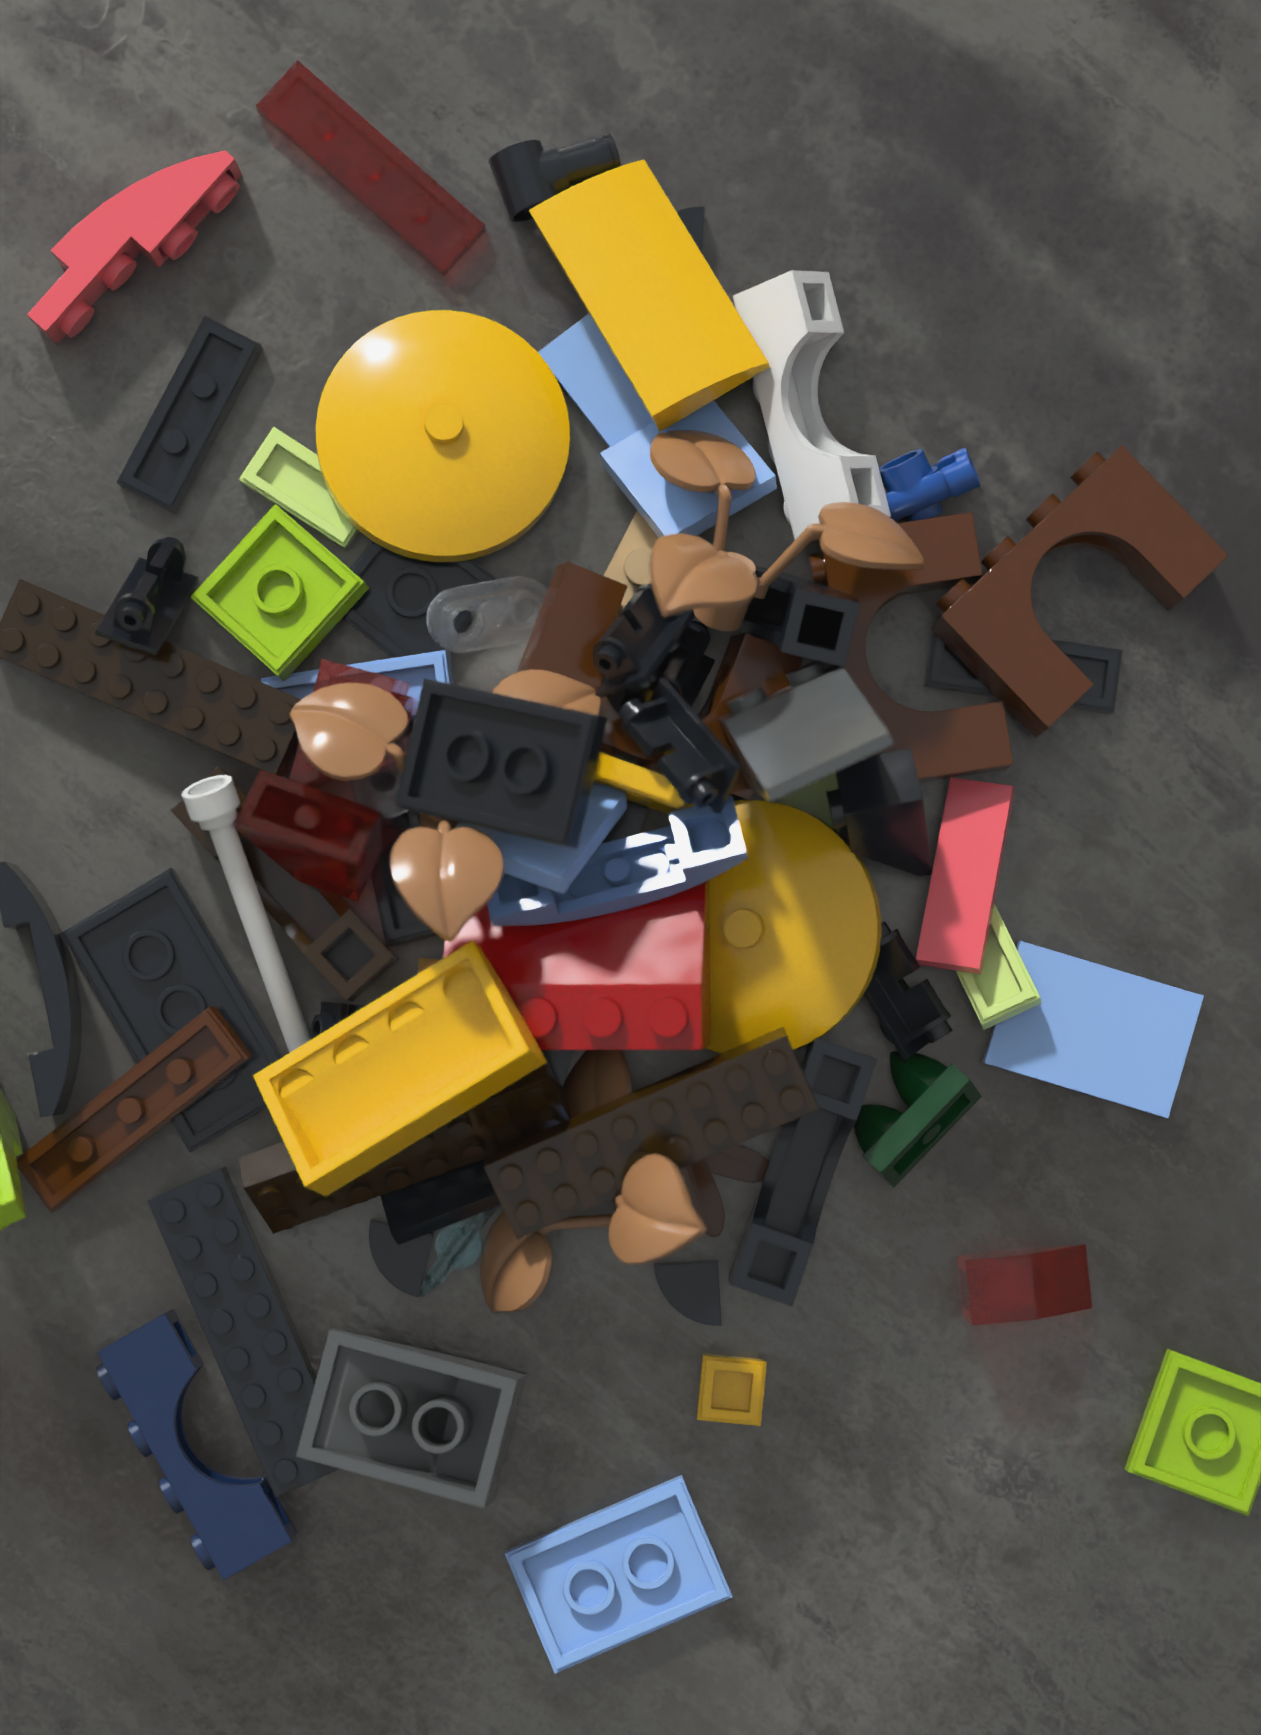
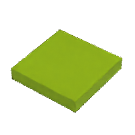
M275 504L191 595V598L281 680L285 681L365 594L369 586Z
M1167 1349L1124 1469L1129 1473L1249 1516L1261 1483V1383Z

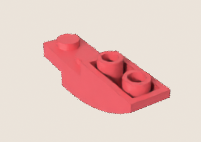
M226 150L191 158L164 168L130 185L102 203L76 224L50 250L66 271L30 310L27 316L42 333L57 345L65 335L72 338L85 328L95 312L92 305L107 288L114 291L129 279L137 266L134 258L140 252L158 268L169 257L172 260L180 258L195 241L198 235V231L195 228L211 210L214 213L221 212L236 196L240 188V184L237 181L242 174L235 158Z

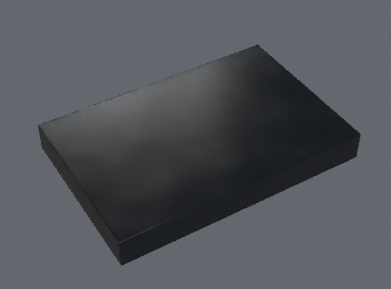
M424 678L395 807L577 849L608 718Z

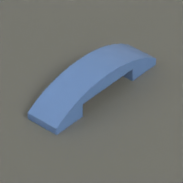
M728 797L721 813L715 814L709 805L702 808L696 806L669 813L671 826L600 844L564 894L503 873L498 890L487 903L492 924L503 926L538 925L605 915L677 894L722 874L748 858L733 797Z

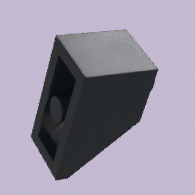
M911 748L868 756L836 771L838 789L826 791L833 829L846 827L851 852L917 876L932 874L924 802Z

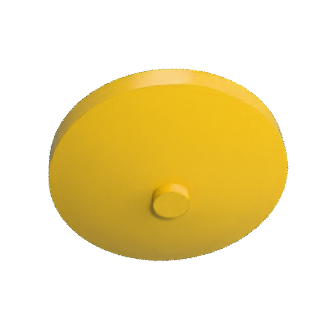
M451 310L416 312L398 317L371 330L359 339L336 364L326 382L317 411L316 448L319 466L326 487L339 510L354 527L376 544L402 556L422 561L458 562L471 560L496 552L519 539L540 520L550 507L563 480L569 455L570 422L567 405L559 383L548 364L527 341L512 330L485 317L466 312Z
M762 800L734 801L748 858L709 880L711 1045L706 1048L718 1053H724L784 1027L793 1049H800L811 1044L814 1038L820 1039L837 1027L853 1011L869 986L877 965L882 936L879 899L872 878L860 856L852 853L849 842L825 821L807 811L782 803Z

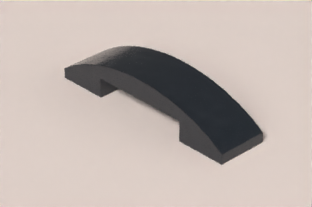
M3 861L0 862V910L3 926L11 929L30 927L54 1048L28 1054L40 1117L64 1114L72 1095L81 1052V1003L76 973L67 943L61 934L60 926L44 897L17 865Z

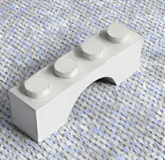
M791 270L733 295L737 312L770 365L769 368L753 377V391L761 406L769 437L768 450L772 461L776 465L784 496V513L788 523L791 525L794 540L809 525L820 524L818 516L821 508L831 503L849 502L862 504L877 509L891 517L876 455L857 453L843 446L830 433L821 415L818 402L820 370L827 353L844 334L829 272Z

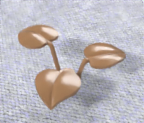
M673 430L665 433L659 432L651 443L649 449L650 460L663 478L690 491L710 492L714 490L718 498L713 546L704 539L689 534L665 535L654 544L650 556V577L657 603L664 617L693 609L697 619L708 627L720 631L739 629L753 597L764 599L769 586L810 542L820 539L822 550L827 555L854 566L873 569L922 570L925 565L916 545L893 519L883 512L866 505L838 502L822 507L818 516L820 524L809 525L761 578H758L755 574L756 566L749 558L739 553L724 551L731 504V492L729 489L747 490L753 486L755 481V469L749 457L732 442L702 431Z
M531 669L514 673L503 679L492 691V693L590 714L599 715L600 697L595 695L596 690L593 687L551 671ZM363 683L335 684L309 694L292 708L290 719L296 729L301 750L307 760L324 775L342 781L363 779L373 775L382 767L387 754L394 760L402 776L406 756L403 750L395 745L394 742L407 730L408 715L402 704L389 692ZM419 812V827L404 832L393 847L391 853L392 878L403 900L416 917L438 936L448 942H452L468 921L491 900L498 890L503 876V857L499 847L484 832L472 827L454 829L459 823L458 821Z
M586 1050L576 1062L563 1086L571 1119L632 1093L630 1072L622 1050ZM657 1154L647 1155L638 1160L624 1178L622 1194L613 1198V1204L616 1209L614 1214L571 1216L517 1239L505 1212H503L491 1226L485 1239L481 1256V1285L487 1306L492 1310L491 1313H516L530 1306L543 1292L548 1282L552 1265L551 1247L544 1236L553 1230L609 1226V1243L613 1253L624 1263L634 1265L647 1264L670 1256L706 1232V1228L691 1204L690 1191L685 1185L676 1165L669 1158Z

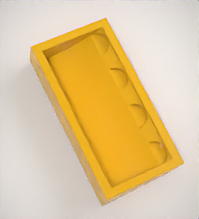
M644 159L589 178L529 210L537 228L659 432L770 367L761 349Z
M471 941L259 1071L253 1077L304 1186L321 1195L328 1196L547 1062L526 1022L479 945L475 941Z

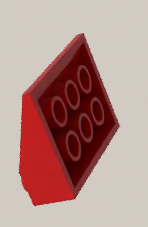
M709 880L651 903L605 915L559 923L518 926L493 925L486 904L468 921L452 942L445 940L443 958L471 941H475L479 945L514 1001L540 1050H702L711 1045Z

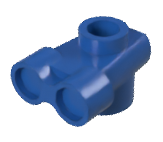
M966 447L939 459L940 462L930 466L923 449L903 454L881 466L879 470L891 513L890 518L897 521L905 517L907 522L933 518L943 511L940 501L951 496L956 498L980 487L978 473Z

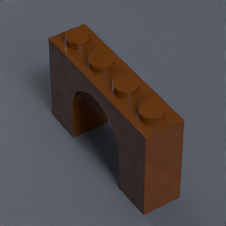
M1123 445L1107 460L1097 451L1070 477L1078 486L1062 502L1054 494L1050 495L1029 515L1026 521L1033 529L1018 544L1007 536L981 561L982 565L988 570L983 577L972 587L964 578L961 579L936 603V606L943 614L930 629L999 701H1003L1004 706L1035 738L1047 730L1094 685L1046 635L1036 619L1031 601V584L1035 569L1044 556L1055 550L1071 546H1087L1105 551L1123 563L1168 611L1183 600L1229 556Z
M973 512L897 523L920 551L925 564L922 570L873 569L850 565L827 555L822 550L819 539L817 543L818 553L808 554L811 581L845 592L860 601L844 669L884 724L894 742L893 745L872 755L911 748L919 783L1006 770L1012 766L1013 758L1003 701L941 711L914 710L892 700L881 690L870 672L866 659L865 647L869 625L872 618L885 605L908 594L954 587L963 578L969 585L975 584L981 578L983 573Z
M570 562L556 566L517 672L531 669L551 671L589 685L597 691L602 685V676L593 664V647L615 620L628 585ZM747 633L731 636L709 697L702 710L698 713L699 718L734 758V753L718 721L719 718L731 713L727 702L759 687H763L766 696L789 686L786 675L800 668L804 658L780 652L779 646ZM607 696L600 698L599 716L608 718L600 753L612 757L614 753L636 761L637 766L662 774L656 765L660 757L665 756V754L660 753L648 757L632 737L626 735L622 730L621 724L623 720L615 711ZM740 771L729 797L732 796L733 800L751 801L754 791L749 788L742 771Z

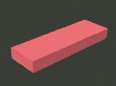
M950 777L916 955V961L919 965L975 974L982 973L1015 794L1013 786Z

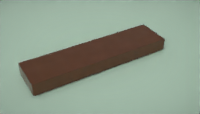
M215 1005L210 1006L16 1160L17 1167L50 1212L58 1211L250 1060L253 1055Z

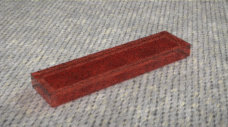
M297 60L256 105L260 115L443 276L452 269L486 231L484 223L300 61Z

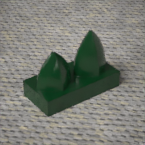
M893 1051L889 1055L893 1082L908 1109L903 1114L897 1109L884 1105L867 1104L861 1106L854 1129L859 1146L865 1153L863 1157L893 1188L982 1097L972 1081L953 1063L947 1067L938 1060L919 1053H915L908 1059L903 1060L898 1051Z

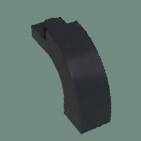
M756 566L755 574L758 578H761L768 569ZM781 573L769 586L764 599L753 597L741 627L734 631L747 633L779 646L780 652L845 667L860 601L840 590ZM696 616L693 618V621L701 622Z

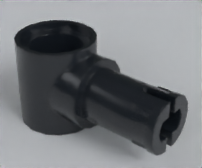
M610 133L557 149L554 145L543 148L540 140L523 141L502 149L488 161L511 222H523L533 219L529 212L533 207L570 188V186L621 166L619 153Z

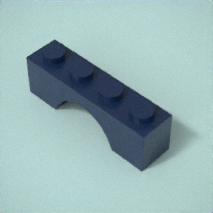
M174 1308L97 1352L102 1364L96 1367V1371L104 1389L114 1401L122 1397L134 1419L127 1424L130 1435L143 1456L148 1457L153 1454L165 1475V1477L159 1480L163 1495L176 1514L185 1511L197 1532L190 1537L192 1546L199 1560L208 1571L216 1567L224 1581L292 1542L298 1531L279 1497L275 1498L266 1476L241 1478L223 1474L207 1465L192 1448L184 1428L183 1406L187 1390L196 1374L203 1367L204 1362Z

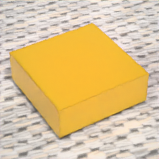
M702 1354L697 1420L761 1426L767 1361L765 1359Z

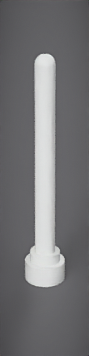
M229 775L209 777L187 787L182 792V797L190 819L199 822L202 830H209L290 1053L310 1041V1033L234 821L238 818L236 808L240 804V799L232 777Z

